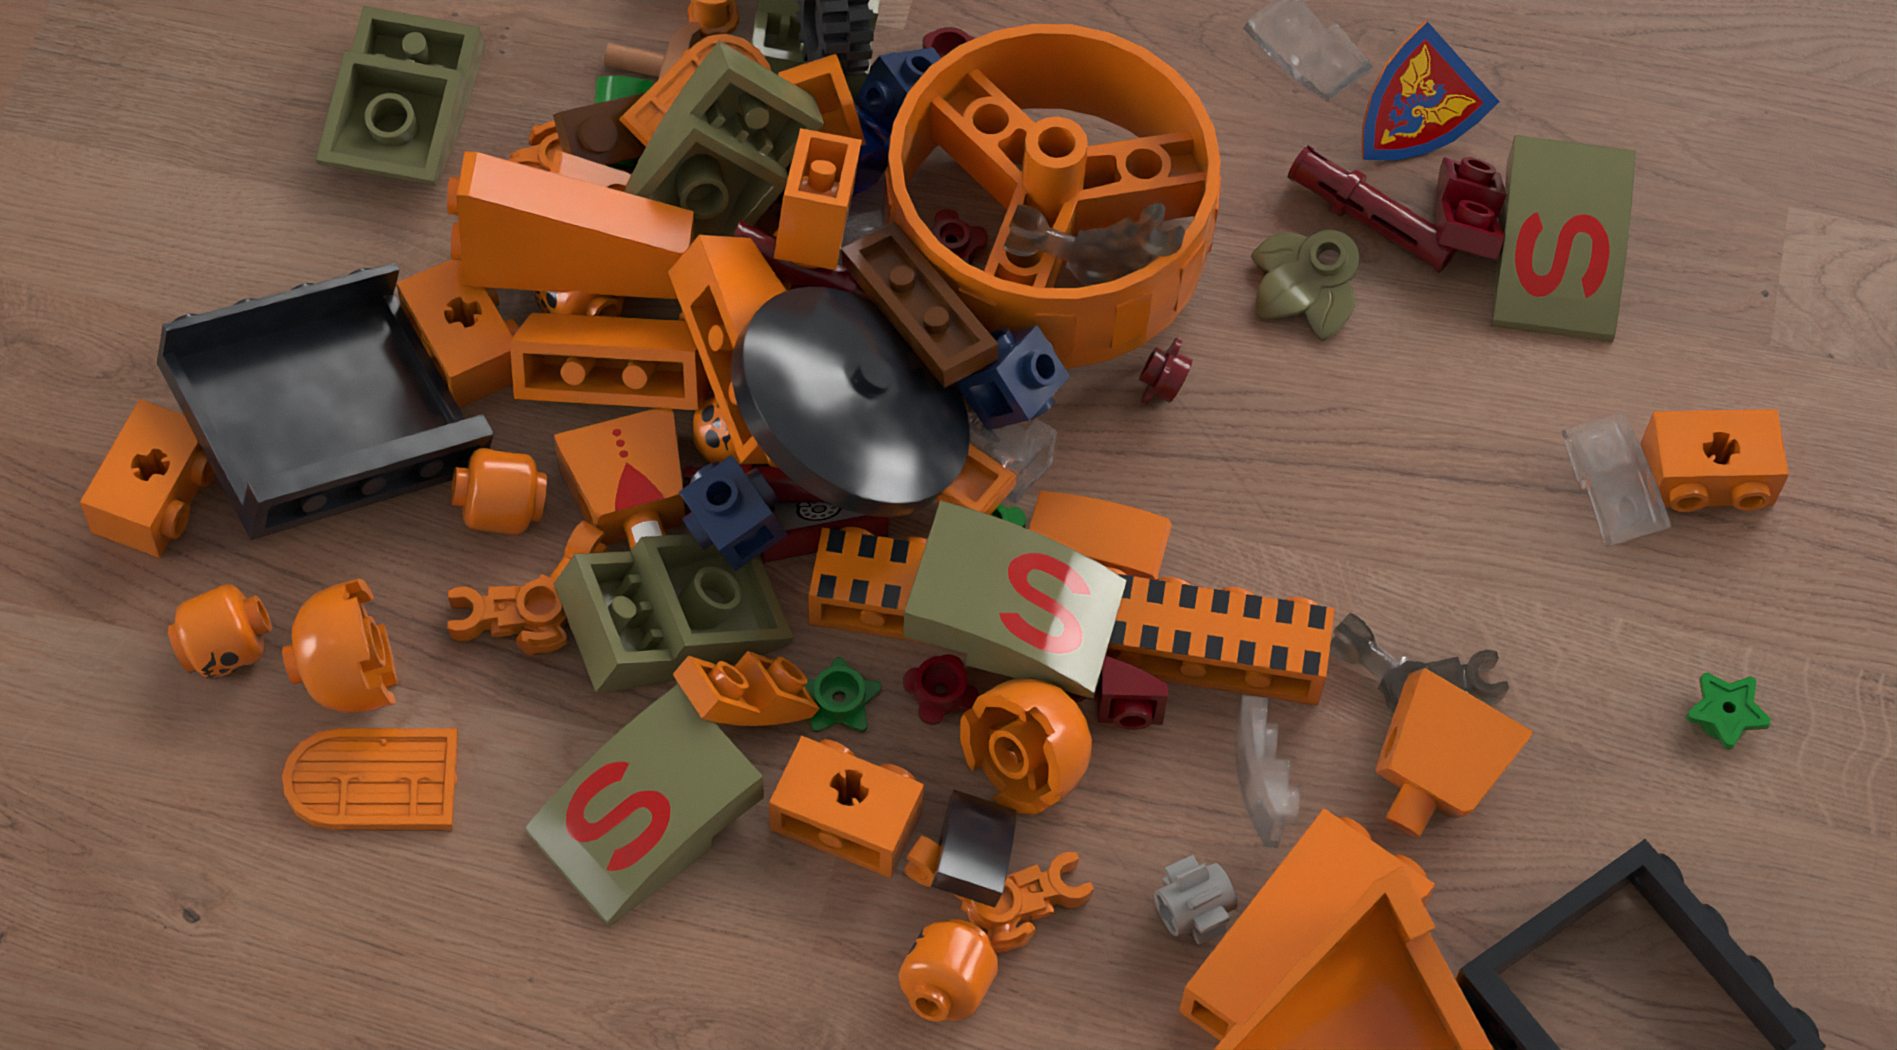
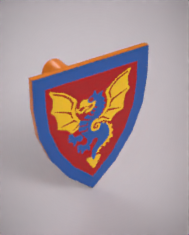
M1426 20L1403 41L1386 62L1370 93L1362 123L1361 158L1363 160L1397 161L1428 154L1457 140L1479 123L1500 102Z

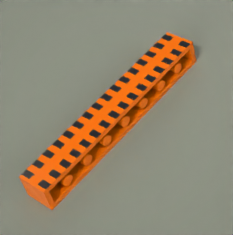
M822 527L809 590V625L921 642L903 637L904 612L928 539L908 537L899 540L874 536L867 530L857 527H844L840 530ZM1106 567L1127 580L1106 656L1139 668L1161 681L1319 705L1327 676L1335 608L1319 606L1313 600L1303 597H1290L1281 600L1256 596L1249 590L1239 587H1226L1217 590L1192 586L1187 581L1175 577H1162L1154 580L1128 576L1119 569Z

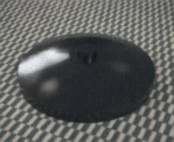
M827 287L796 288L778 294L764 303L739 334L731 359V378L740 413L749 431L766 455L789 478L808 492L834 506L851 512L869 516L895 517L919 511L930 505L960 474L969 451L970 425L965 402L958 385L955 382L944 388L873 301L839 289Z

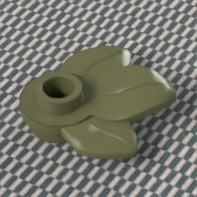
M1332 229L1318 231L1309 237L1289 232L1280 233L1263 241L1252 252L1251 258L1254 263L1267 272L1257 290L1256 312L1259 319H1278L1305 312L1313 332L1320 340L1325 341L1335 335L1350 318L1355 307V296L1350 281L1357 274L1360 265L1358 247L1350 236ZM1326 250H1334L1340 255L1338 261L1331 265H1324L1317 259Z

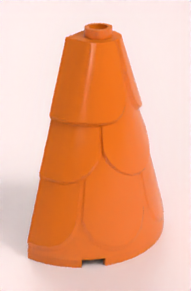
M1400 866L1389 872L1386 877L1376 879L1307 957H1301L1244 1025L1234 1024L1213 1050L1494 1049L1429 931L1436 927L1403 866Z

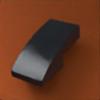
M954 789L950 796L938 843L941 848L931 887L996 907L1003 893L1011 857L1016 810Z

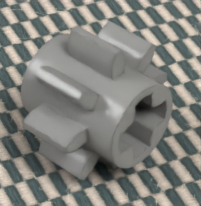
M1194 855L1164 867L1166 877L1162 878L1164 886L1154 891V900L1158 912L1170 933L1175 937L1183 933L1186 935L1192 933L1199 945L1227 932L1225 923L1230 921L1227 913L1237 908V898L1234 888L1223 868L1217 863L1208 866L1205 863L1198 865Z

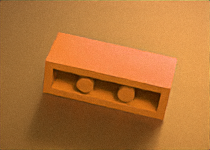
M531 312L510 340L514 399L698 410L712 388L687 321Z

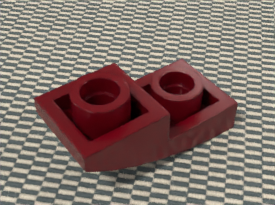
M1446 157L1443 158L1439 169L1437 185L1436 230L1438 244L1497 260L1505 239L1498 216L1507 194L1501 174L1496 172V168L1488 162L1473 157H1463L1461 162Z
M1105 656L1093 698L1098 699V723H1114L1115 726L1127 730L1144 729L1151 724L1163 725L1168 699V685L1139 668ZM1064 691L1075 703L1085 699H1092Z

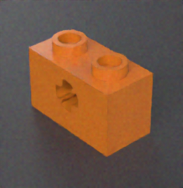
M800 128L783 196L774 259L789 261L803 268L821 267L831 270L837 269L852 200L862 140Z
M452 259L396 283L403 311L459 408L513 384L510 340L519 327L513 318L503 321L496 309L500 302L495 288L463 286L462 261Z
M139 399L83 495L80 505L91 533L160 558L171 538L178 539L185 530L190 516L192 500L200 486L207 487L211 483L215 472L183 414Z
M1778 409L1653 411L1641 440L1650 508L1671 507L1679 512H1692L1703 507L1734 506L1742 511L1758 510L1767 505H1775L1789 476Z
M801 735L769 801V827L774 832L892 878L923 811L924 784L916 781L911 773L893 764L877 766L855 757L849 748L836 741L825 739L817 742ZM846 797L853 798L852 806L845 805Z

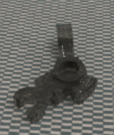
M1157 203L1145 207L1140 214L1139 221L1135 223L1127 217L1107 227V229L1097 228L1086 232L1079 230L1077 236H1073L1048 226L1047 219L1035 208L1027 205H1017L1009 224L1011 229L1003 248L1017 256L1028 257L1035 255L1038 251H1043L1067 260L1065 268L1072 270L1074 276L1080 282L1090 286L1111 282L1139 270V266L1151 261L1153 255L1162 257L1177 253L1182 247L1185 229L1180 225L1169 231L1157 230L1156 228L1162 225L1166 210L1162 203Z
M1351 612L1333 631L1336 636L1331 640L1330 650L1347 663L1361 664L1381 681L1378 690L1384 694L1387 706L1393 713L1395 712L1409 674L1423 668L1430 670L1487 705L1501 701L1509 690L1507 681L1490 684L1483 681L1478 673L1495 667L1499 659L1497 651H1479L1471 657L1468 664L1461 665L1458 656L1429 663L1409 661L1405 656L1397 661L1375 643V636L1368 625Z

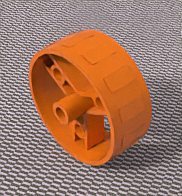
M1028 24L996 30L956 47L932 64L908 91L895 118L890 136L887 171H885L884 181L885 226L895 222L989 333L1002 327H1008L1013 332L1038 325L1066 369L1109 361L1143 346L1171 325L1194 295L1206 265L1207 253L1211 252L1219 207L1222 176H1220L1221 158L1215 128L1199 96L1181 75L1142 46L1109 32L1073 24ZM1022 109H1065L1097 116L1129 130L1138 138L1088 146L1086 133L1080 125L1071 119L1055 116L1046 117L1034 122ZM938 145L1007 210L984 271L967 264L937 240L918 216L907 192L915 171ZM1015 163L1021 164L1023 166L1021 172L1014 165ZM1194 217L1193 222L1174 246L1146 267L1111 282L1080 288H1054L1060 269L1066 266L1074 257L1078 234Z

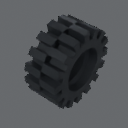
M797 0L800 5V12H797V22L801 23V31L798 34L800 43L804 44L802 50L804 61L808 63L836 54L844 76L865 74L864 71H868L870 66L868 59H872L873 54L870 42L874 41V31L870 28V20H873V9H869L868 6L870 0Z

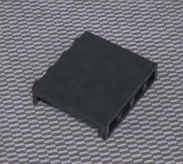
M396 263L374 269L361 268L347 276L317 284L304 283L290 291L260 299H243L232 306L199 315L193 313L186 314L162 325L157 365L250 540L452 481L455 467L467 468L468 461L474 451L480 448L490 449L494 433L484 415L465 419L395 297L394 292L400 270Z

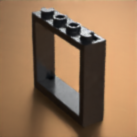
M1646 839L1460 968L1455 979L1486 1037L1496 1050H1561L1499 975L1631 882L1776 1050H1824L1826 1048V1045L1819 1038V1031L1813 1020L1803 1010L1796 1007L1793 1008L1774 987L1773 978L1767 967L1755 956L1746 955L1729 935L1727 924L1720 913L1709 904H1702L1684 884L1683 875L1676 863L1669 856L1663 853L1658 854Z

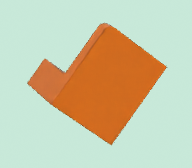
M836 54L778 72L780 77L815 97L824 121V125L818 132L862 140L861 146L866 144L855 105Z

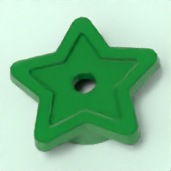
M836 657L830 667L823 670L816 679L807 680L805 688L820 708L811 719V729L818 733L834 725L842 724L857 732H865L868 727L865 705L879 694L882 688L881 683L875 680L863 679L857 671L848 667L842 657ZM836 694H843L845 700L843 702H836L833 697Z
M1708 672L1700 676L1702 700L1686 714V719L1691 723L1700 724L1708 735L1720 740L1725 749H1733L1738 739L1747 730H1762L1770 727V717L1754 702L1757 683L1754 677L1750 676L1727 683ZM1723 705H1731L1734 708V712H1725Z

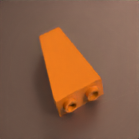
M465 151L460 177L450 176L448 181L447 212L449 215H458V222L453 223L451 232V259L462 261L463 286L566 293L577 290L585 294L678 299L668 271L694 242V211L479 152Z
M699 235L668 271L740 463L769 464L771 467L778 468L756 442L740 413L732 387L731 359L735 343L744 326L764 303L774 296L785 292L786 289L751 238Z
M1323 808L1184 988L1179 1012L1221 1041L1234 1024L1244 1025L1301 957H1307L1376 879L1384 878L1389 872L1403 866L1425 908H1427L1435 883L1427 879L1424 870L1412 859L1404 855H1392L1373 842L1369 833L1359 823L1347 817L1338 818Z

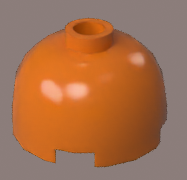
M360 578L330 586L313 594L301 605L293 621L292 644L282 648L284 666L291 683L294 685L303 682L314 701L326 709L344 713L372 711L394 705L397 702L393 692L386 689L387 687L397 685L395 663L384 623L377 625L373 617L368 616L363 603L372 601L374 596L366 582Z
M1014 678L1001 683L977 697L973 707L964 712L961 717L960 741L969 768L973 772L982 767L989 781L1000 790L992 798L1000 805L1015 809L1018 814L1036 815L1068 796L1079 785L1091 760L1092 739L1085 716L1077 703L1061 688L1045 680Z

